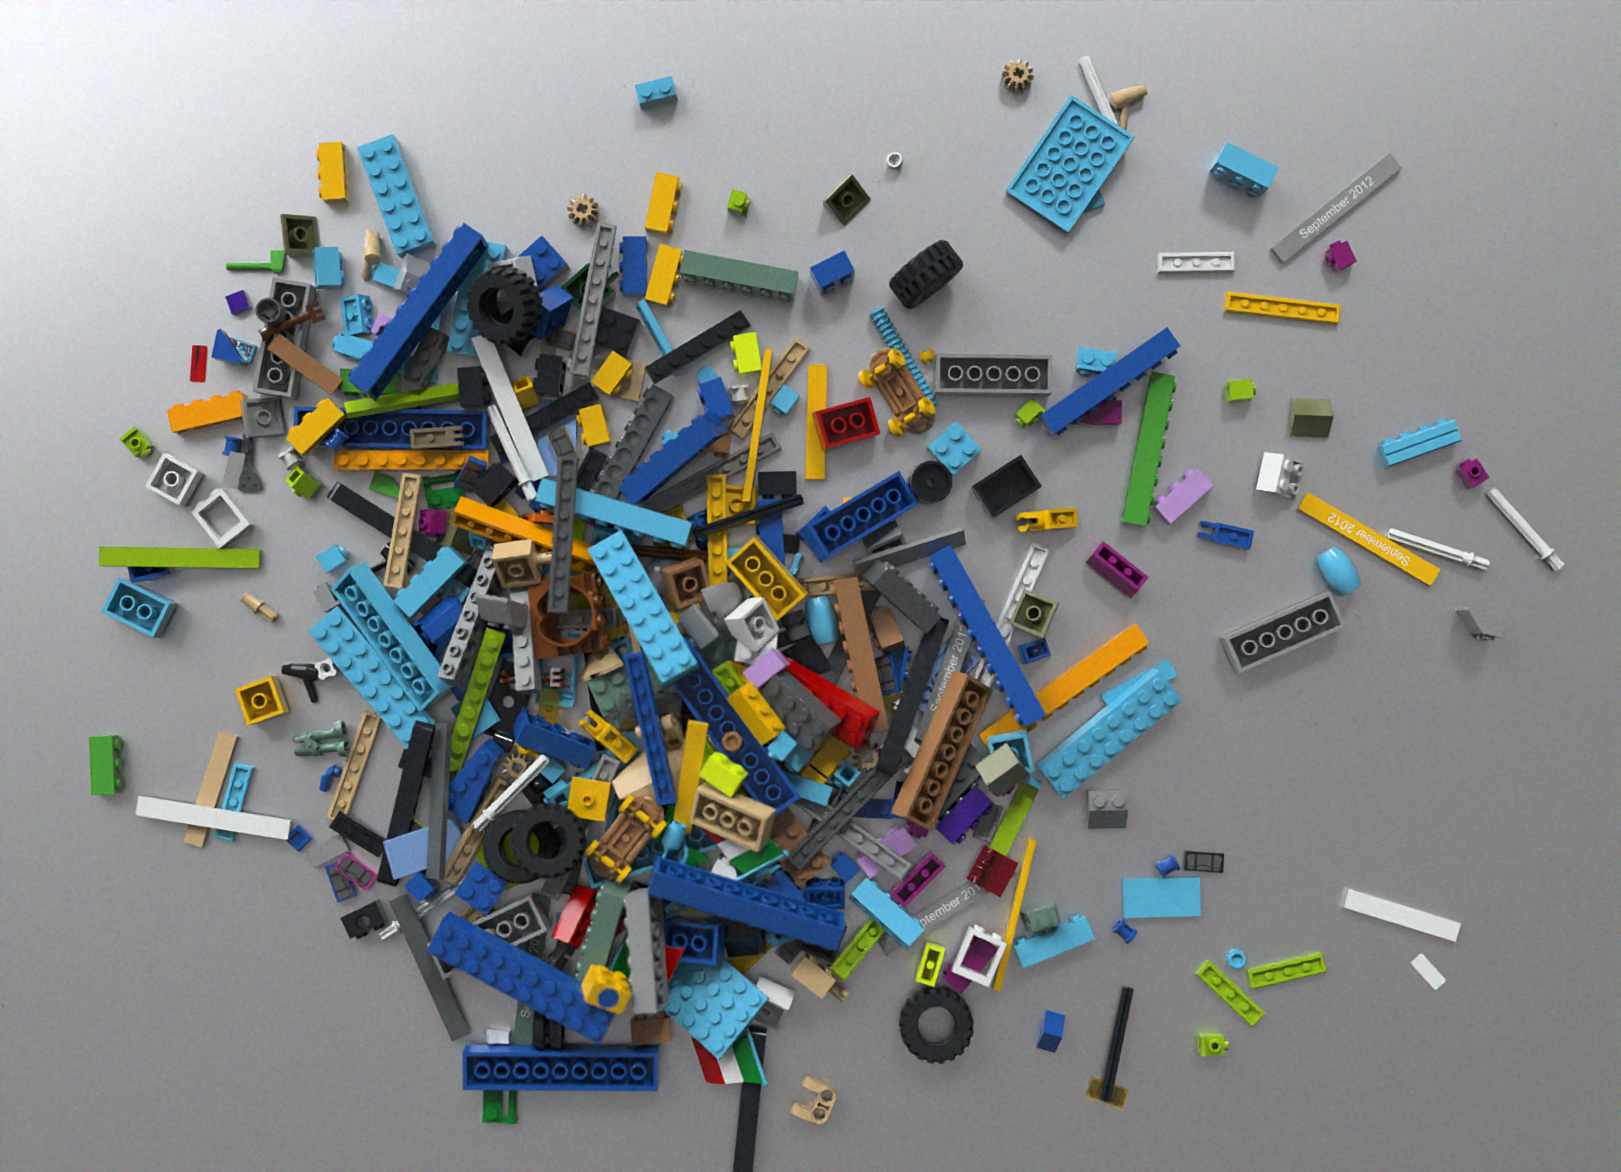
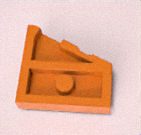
M541 510L540 514H522V519L554 525V513L552 511Z

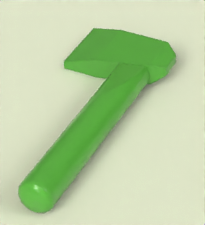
M270 250L271 262H227L226 269L272 270L274 273H280L283 271L285 253L284 250Z

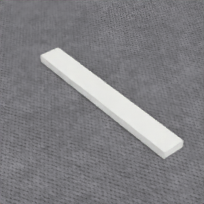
M481 335L471 339L529 477L534 482L548 476L546 466L495 344L489 342L487 337L483 338Z
M1034 542L1030 546L996 625L1007 646H1009L1016 627L1010 625L1009 622L1023 589L1033 591L1050 552V549ZM984 657L981 659L973 678L991 688L995 675L989 674L985 666L987 661Z
M138 796L135 813L136 816L289 840L292 820L145 796Z

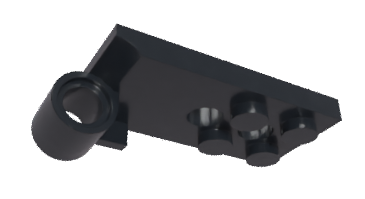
M503 659L499 672L505 671L509 676H515L514 662ZM498 672L489 702L501 721L483 734L492 736V740L505 753L509 754L515 743L513 725L522 708L528 707L532 694L522 695L516 689H513L510 684L500 685L499 679L501 677ZM510 696L513 698L514 704L512 707L504 705L505 697Z

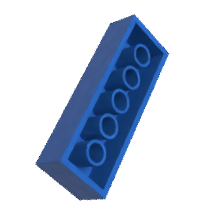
M706 412L702 416L698 415L691 421L692 425L681 429L677 433L678 437L667 441L663 445L664 449L654 452L649 457L651 460L640 464L636 468L637 472L632 475L629 474L622 480L623 484L618 488L631 505H636L651 497L729 431L715 412L711 414Z
M900 471L806 525L800 531L819 563L919 503Z

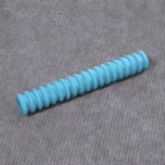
M879 307L872 311L869 317L873 318L872 322L876 323V328H879L878 332L885 339L884 343L888 344L887 347L896 348L903 354L906 361L905 364L924 395L931 400L934 406L937 405L939 401L935 400V394L932 395V389H929V384L925 383L926 379H923L924 375L920 374L921 370L917 369L918 365L914 364V358L911 359L912 355L908 353V348H905L906 344L902 343L903 339L899 338L900 334L896 333L897 329L893 328V322L890 323L891 319L887 317V312H884L885 308Z

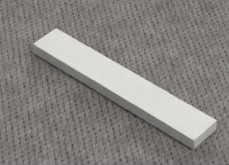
M1348 889L1343 906L1347 909L1456 942L1461 926L1459 922L1352 889Z

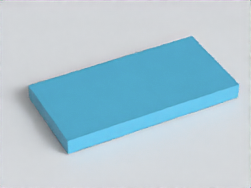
M1200 877L1122 879L1123 918L1201 916Z

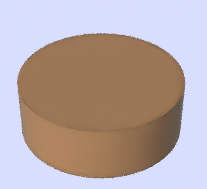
M728 732L723 736L722 744L726 750L733 752L741 747L742 739L738 733Z

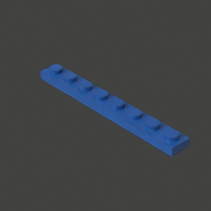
M644 651L626 653L623 655L656 802L657 805L676 803L678 801L645 653Z

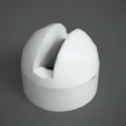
M893 152L888 155L887 163L891 168L898 169L903 164V158L899 153Z

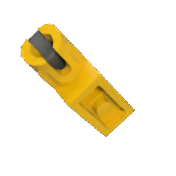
M1077 508L1019 513L1016 519L1018 523L1017 528L1020 532L1079 527Z
M592 710L587 711L585 717L578 722L580 727L625 764L638 750L611 724L605 722Z

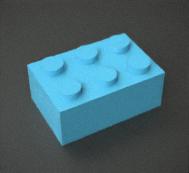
M1226 142L1219 151L1210 172L1218 179L1230 181V184L1234 187L1246 189L1250 195L1261 197L1269 188L1279 167Z
M118 577L101 612L153 638H160L177 603L137 583H131V580Z

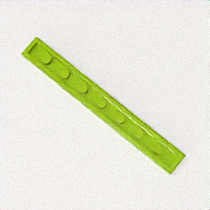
M99 547V566L259 569L260 549Z

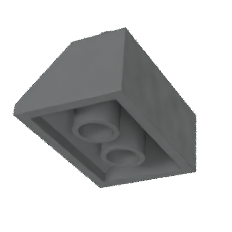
M620 693L619 732H635V726L639 723L632 693ZM654 693L661 726L662 716L673 714L680 722L682 711V698L678 693Z

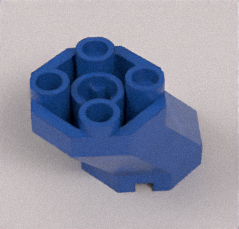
M457 597L444 598L411 625L434 657L449 646L463 610Z

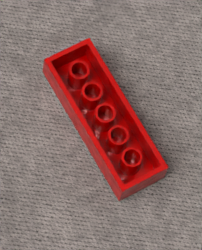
M784 655L790 663L785 669L842 720L831 736L856 751L867 745L881 711Z

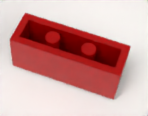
M576 884L565 908L562 910V914L557 925L554 927L551 937L562 944L579 949L588 926H590V918L597 903L595 900L598 892Z

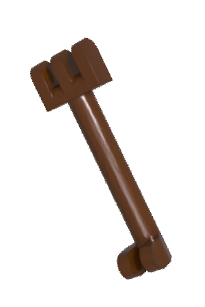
M316 301L306 305L305 307L308 311L268 329L258 330L262 340L266 341L270 339L271 335L309 319L312 320L313 324L325 320V315L318 318L316 314L323 312L321 308L313 310V307H317L319 302Z
M551 668L550 675H541V683L550 682L552 689L564 688V683H557V681L565 680V676L558 675L559 673H565V668ZM505 671L499 672L501 677L499 679L500 685L515 683V676H509Z

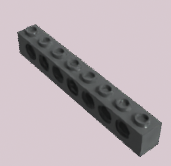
M652 384L651 388H646L643 394L645 399L642 404L636 406L633 412L635 414L632 421L629 420L626 424L624 437L618 439L614 455L610 454L606 461L607 468L599 473L597 486L595 488L592 487L589 492L618 500L622 493L618 487L623 484L622 480L626 476L632 475L674 398L672 394ZM650 402H656L658 404V407L655 411H649L647 409V406ZM647 419V427L640 428L638 426L639 420ZM632 435L639 437V442L635 445L629 443V438ZM623 452L630 454V458L626 462L620 460V455ZM615 468L620 469V476L615 479L612 478L611 471ZM609 485L611 487L609 495L602 494L603 486ZM590 518V522L582 520L593 527L594 525L602 526L595 523L596 520Z
M489 539L437 675L439 679L450 686L465 688L486 628L488 627V621L480 618L475 593L499 597L502 590L492 562L494 544H499L500 542Z

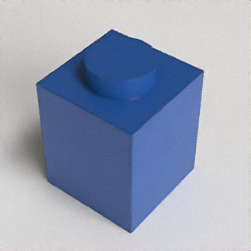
M845 851L842 854L838 852L831 859V867L846 883L860 871L859 866Z

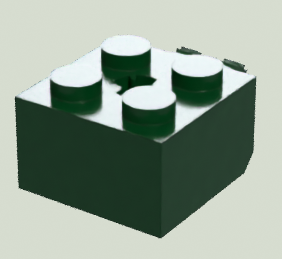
M590 263L586 264L560 287L574 297L572 303L580 311ZM618 272L612 273L607 279L602 307L616 295L610 284L619 277L620 274Z

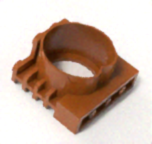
M598 573L571 576L570 593H579L586 596L592 607L591 626L583 637L577 639H569L560 635L556 629L559 621L557 613H548L550 579L541 580L539 584L527 585L536 659L608 650V646H610V637L606 634L608 620L603 611L605 598L601 594L603 580L601 576L599 577Z

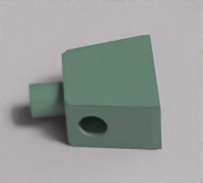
M1055 901L1020 911L1025 930L1029 932H1037L1060 924V916Z

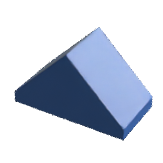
M222 329L217 330L211 357L229 363L246 364L227 333Z
M127 567L131 583L155 580L170 574L169 567Z
M1046 638L1017 646L1022 664H1028L1051 656Z
M1046 1010L1036 1048L1056 1052L1063 1036L1064 1014Z

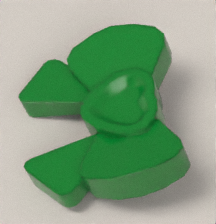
M689 848V856L685 862L686 865L695 867L697 862L708 863L706 854H701L696 848Z

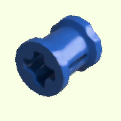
M335 427L333 434L324 443L336 452H339L340 446L349 436Z
M225 436L226 445L222 455L229 456L230 451L238 453L239 445L243 439Z
M1173 854L1170 855V858L1160 863L1158 861L1155 862L1163 878L1175 870H1181Z
M1123 918L1112 929V932L1121 936L1127 944L1133 940L1138 932L1127 925Z

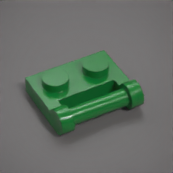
M461 471L436 477H423L428 510L456 507L461 496L466 498L465 491L457 487L432 490L431 487L434 484L455 481Z
M483 1090L482 1123L517 1124V1090H508V1116H503L504 1090Z

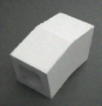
M487 1029L486 1042L488 1044L510 1043L511 1030Z

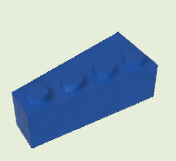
M522 708L513 725L515 741L518 746L524 749H533L540 755L552 756L560 762H568L576 768H588L597 751L595 741L574 731L568 733L562 725L558 723L551 725L544 720L545 717L539 714L535 717L528 713L529 709Z
M490 738L479 747L449 784L448 809L466 825L471 821L481 804L493 773L496 771L504 753V750Z

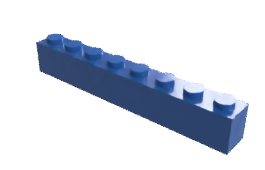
M1168 327L1045 411L1039 416V419L1051 436L1056 433L1058 436L1068 430L1067 425L1070 423L1075 425L1084 419L1082 417L1083 414L1086 412L1091 414L1099 408L1098 404L1103 400L1107 403L1115 397L1114 393L1120 390L1123 392L1131 386L1129 382L1134 379L1139 381L1147 375L1145 371L1150 368L1155 370L1162 365L1161 360L1165 357L1170 359L1178 353L1177 349L1180 347V344Z

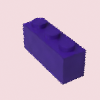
M974 786L936 829L951 844H961L967 837L965 834L970 829L974 830L980 824L979 819L983 815L987 816L993 810L992 805L994 802L982 790Z

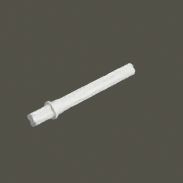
M1085 56L1079 60L1080 66L1101 114L1119 126L1090 57Z
M491 405L487 408V412L517 476L518 486L522 487L527 500L532 501L537 496L532 485L533 479L529 477L497 406Z
M1497 488L1491 489L1487 496L1542 556L1541 559H1545L1555 571L1562 568L1564 563L1554 553V549H1551Z
M1393 528L1389 530L1387 535L1390 540L1465 564L1466 567L1472 566L1486 571L1490 563L1489 560L1475 556L1472 552L1469 554Z
M541 755L488 809H484L483 814L473 823L474 828L482 831L491 821L494 822L496 816L550 763L548 757Z
M464 878L457 883L456 887L452 885L416 908L415 911L418 918H422L455 897L454 893ZM393 920V924L379 932L383 941L397 933H402L398 921Z

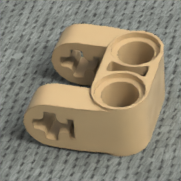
M673 714L662 716L661 728L668 752L682 746V726ZM638 724L635 726V733L638 740L643 745L640 727Z
M805 1075L802 1086L818 1093L812 1108L794 1102L790 1112L807 1121L823 1124L827 1121L836 1101V1091L827 1083ZM826 1091L831 1092L833 1095L829 1100L822 1097V1094ZM821 1109L825 1112V1115L820 1118L816 1117L815 1111Z

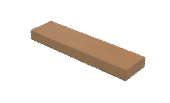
M280 333L267 348L331 396L343 381Z

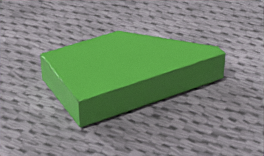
M377 471L374 472L369 489L398 499L400 489L395 478Z

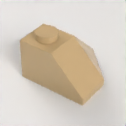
M608 646V650L591 652L588 654L579 680L580 682H586L593 679L592 677L601 676L623 666V663L611 646Z

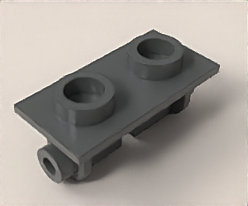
M557 941L556 948L553 953L551 952L547 956L546 963L563 971L569 961L564 955L566 954L571 957L576 948Z

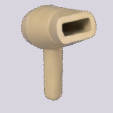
M1145 85L1122 89L1110 95L1111 106L1114 109L1121 108L1119 126L1124 130L1127 129L1129 105L1148 94Z
M370 230L365 232L366 240L363 250L365 264L361 275L363 280L369 279L372 265L379 263L381 258L380 233Z

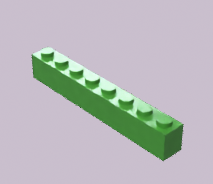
M1153 371L1149 374L1121 523L1145 527L1146 523H1150L1151 512H1149L1150 505H1153L1155 494L1152 492L1153 487L1157 486L1159 475H1156L1157 467L1160 468L1162 463L1160 451L1165 447L1166 438L1163 436L1164 431L1168 430L1170 419H1167L1168 411L1172 410L1173 400H1171L1172 392L1175 393L1177 381H1174V375Z

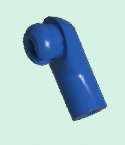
M336 765L330 766L321 776L319 790L327 792L331 778L333 776L339 777L342 769L336 767Z

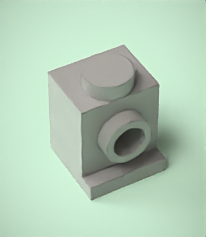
M324 582L318 585L317 590L313 593L323 612L329 613L336 606H341L342 604L332 592L331 585Z

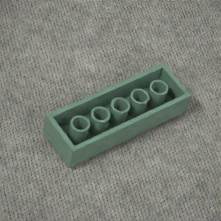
M684 250L680 269L682 279L688 284L696 285V282L704 283L703 286L708 288L720 286L722 290L733 292L736 289L741 290V293L745 295L757 293L760 294V297L771 299V296L778 297V300L783 302H790V300L795 299L798 271Z
M608 879L606 884L601 885L595 900L597 902L591 914V923L585 937L587 938L581 949V958L575 971V979L583 982L591 964L596 966L603 965L607 968L624 910L625 894L629 893L631 885L623 882L619 884L613 879Z

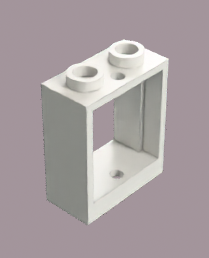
M218 488L209 494L210 497L206 501L202 500L197 503L191 513L216 545L221 549H226L255 525L229 492L222 488L219 490ZM220 498H223L241 522L220 538L202 516V513Z
M975 925L974 928L969 926L951 970L954 973L989 987L1007 943L1003 941L1004 937L996 933L989 935L985 933L986 929ZM973 935L999 946L987 975L961 965Z

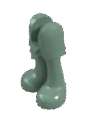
M343 720L338 721L334 724V728L318 732L306 731L292 737L293 742L305 741V748L294 750V754L296 756H323L325 752H337L340 757L349 756L350 745L348 739L324 744L319 742V740L347 737L348 731Z

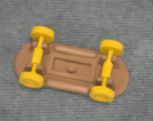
M885 347L873 354L870 360L869 371L867 369L861 371L859 379L868 389L875 386V384L877 385L896 416L888 422V426L895 436L900 437L903 435L905 429L915 434L924 433L934 424L935 407L931 400L924 395L905 364L906 361L903 354L896 348Z
M629 795L618 809L621 814L599 842L594 840L583 854L587 859L590 857L591 866L599 876L606 879L617 878L615 881L620 884L631 871L630 864L651 837L655 839L667 823L663 820L664 809L662 805H657L656 798L652 796L640 795L634 798L632 795Z

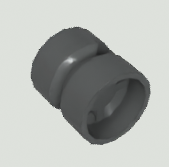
M264 298L256 305L255 311L258 319L272 327L286 321L287 311L276 300Z
M803 609L786 614L780 618L782 627L787 629L785 635L788 643L811 635L808 625L804 623L806 618Z

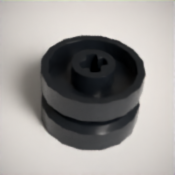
M926 461L915 466L910 471L907 485L919 503L934 504L943 500L950 493L952 476L944 464L937 461ZM929 479L932 481V482L930 483V484H932V486L928 485V483H927V481H928Z
M534 1010L532 1025L534 1049H545L548 1039L551 1049H563L565 1026Z

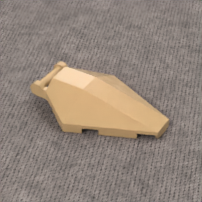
M682 732V746L667 752L676 794L678 793L687 732ZM707 734L706 738L708 739L710 744L713 746L715 751L720 753L716 745L713 743V741ZM645 749L612 781L619 800H626L629 795H632L634 798L640 795H649L656 798ZM701 777L699 780V786L705 782V780Z

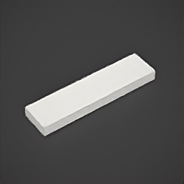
M1235 252L1158 253V273L1234 272Z

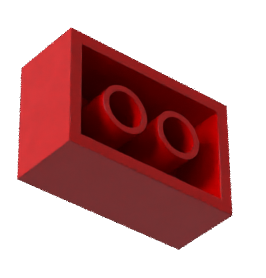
M871 397L812 413L822 451L881 434Z

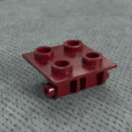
M984 845L966 879L1001 897L1019 863Z

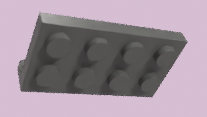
M969 744L937 818L939 821L945 819L955 805H958L974 786L978 787V781L982 778L975 765L985 757L971 744Z

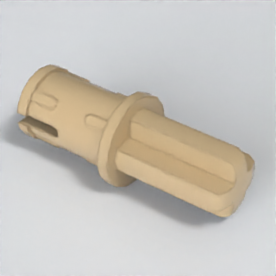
M246 592L240 602L251 608L254 614H259L268 622L272 623L277 617V613L266 606L264 601H259L249 592Z

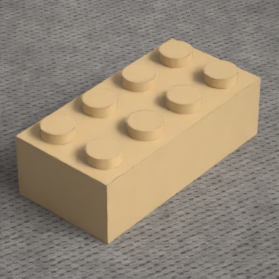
M705 781L696 789L689 822L759 852L769 841L776 809L739 793H735L730 798Z

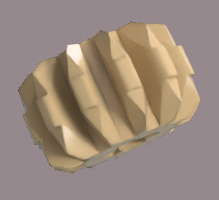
M1021 58L1017 64L1014 60H1011L1010 65L1005 64V71H1002L1001 74L1005 77L1002 82L1009 83L1007 89L1013 86L1014 92H1017L1018 87L1025 91V86L1030 87V80L1034 79V75L1030 74L1033 72V68H1027L1028 61L1024 65L1021 64ZM1017 72L1018 75H1021V78L1018 76L1014 77L1015 73Z
M583 194L582 199H580L579 195H576V202L570 199L569 202L573 206H568L567 210L570 211L568 214L569 219L574 218L573 224L579 222L580 227H583L584 222L588 226L591 225L590 219L597 221L594 215L600 213L598 209H595L599 205L597 202H593L594 198L592 196L587 199V195ZM581 207L585 208V214H582L580 209Z
M870 741L867 744V748L863 746L861 751L854 749V752L858 753L859 756H852L853 760L859 759L858 762L854 763V767L861 764L859 772H862L866 767V774L870 772L871 767L872 769L875 767L879 758L878 754L882 750L875 751L878 746L876 743L870 748ZM865 753L867 755L872 753L873 761H869V763L864 762L865 758L863 755Z
M515 751L511 752L512 758L505 756L506 761L509 763H502L503 767H507V770L502 771V773L506 774L509 772L507 780L514 777L513 781L515 782L524 770L534 763V760L527 761L530 756L525 755L523 757L519 752L517 757ZM516 762L518 764H522L523 768L520 769L522 770L521 772H519V770L514 769V766H516Z

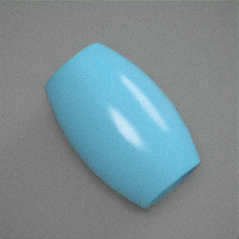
M1336 546L1317 557L1324 578L1340 595L1344 596L1361 585L1354 564Z
M825 595L807 600L805 604L806 621L815 642L818 645L839 640V621L829 598Z

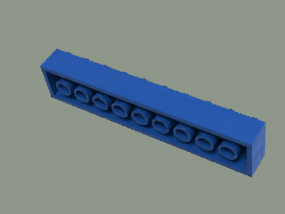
M466 223L455 229L452 239L444 244L439 257H435L432 260L430 269L427 273L421 275L419 284L415 289L410 290L407 295L408 299L397 308L394 318L385 324L383 333L374 339L372 348L369 352L367 351L363 354L358 367L353 368L350 372L348 380L358 390L374 401H377L489 248L482 234Z
M294 407L293 427L300 425L303 422L302 418L307 413H312L317 407ZM340 408L346 414L345 408ZM401 409L346 418L337 427L349 436L340 448L489 450L490 417L487 411ZM463 426L462 431H455V433L463 434L464 438L456 439V442L463 441L464 446L411 449L410 429ZM331 432L316 448H330L328 445L324 443V441L328 440L330 436L333 434V432Z
M951 545L931 555L930 569L934 575L938 574L940 577L938 583L943 591L947 590L949 593L948 601L952 608L956 607L958 609L957 617L961 624L967 625V634L972 642L976 641L978 645L976 650L980 658L985 657L987 661L985 666L990 675H995L997 679L995 684L1000 692L1004 691L1006 695L1004 700L1008 708L1014 709L1016 713L1014 718L1019 726L1023 725L1025 729L1045 718L1046 713Z
M686 637L684 640L700 668L673 682L672 685L698 722L708 723L707 734L718 750L726 755L728 760L742 766L744 771L748 773L743 781V785L753 799L776 809L775 815H777L798 800L800 795L775 760L768 754L765 746L758 742L726 699L728 694ZM728 732H736L742 739L741 747L736 751L731 752L723 747L722 739Z
M657 857L648 889V894H651L653 897L665 898L675 904L688 905L694 910L701 909L714 916H724L731 921L744 922L750 927H760L770 933H780L790 939H800L806 944H816L826 950L837 951L844 933L843 912L663 857Z
M449 912L442 918L426 951L597 1044H600L616 1015L612 1011L585 1002L582 982L452 912Z
M466 1045L462 1052L463 1090L658 1091L659 1046L563 1045V1049H551L550 1045H547L545 1049H534L533 1045Z

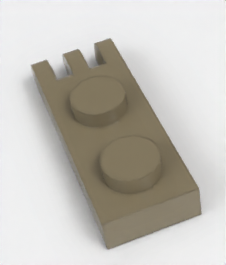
M463 426L410 429L411 449L464 446L463 441L456 442V439L464 438L463 434L455 433V431H462Z

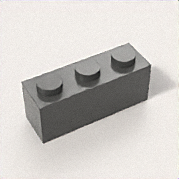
M430 327L421 339L403 378L422 388H426L449 336Z

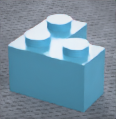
M782 730L767 747L769 750L768 754L776 761L778 759L784 760V765L792 772L794 770L798 772L812 757L785 730Z

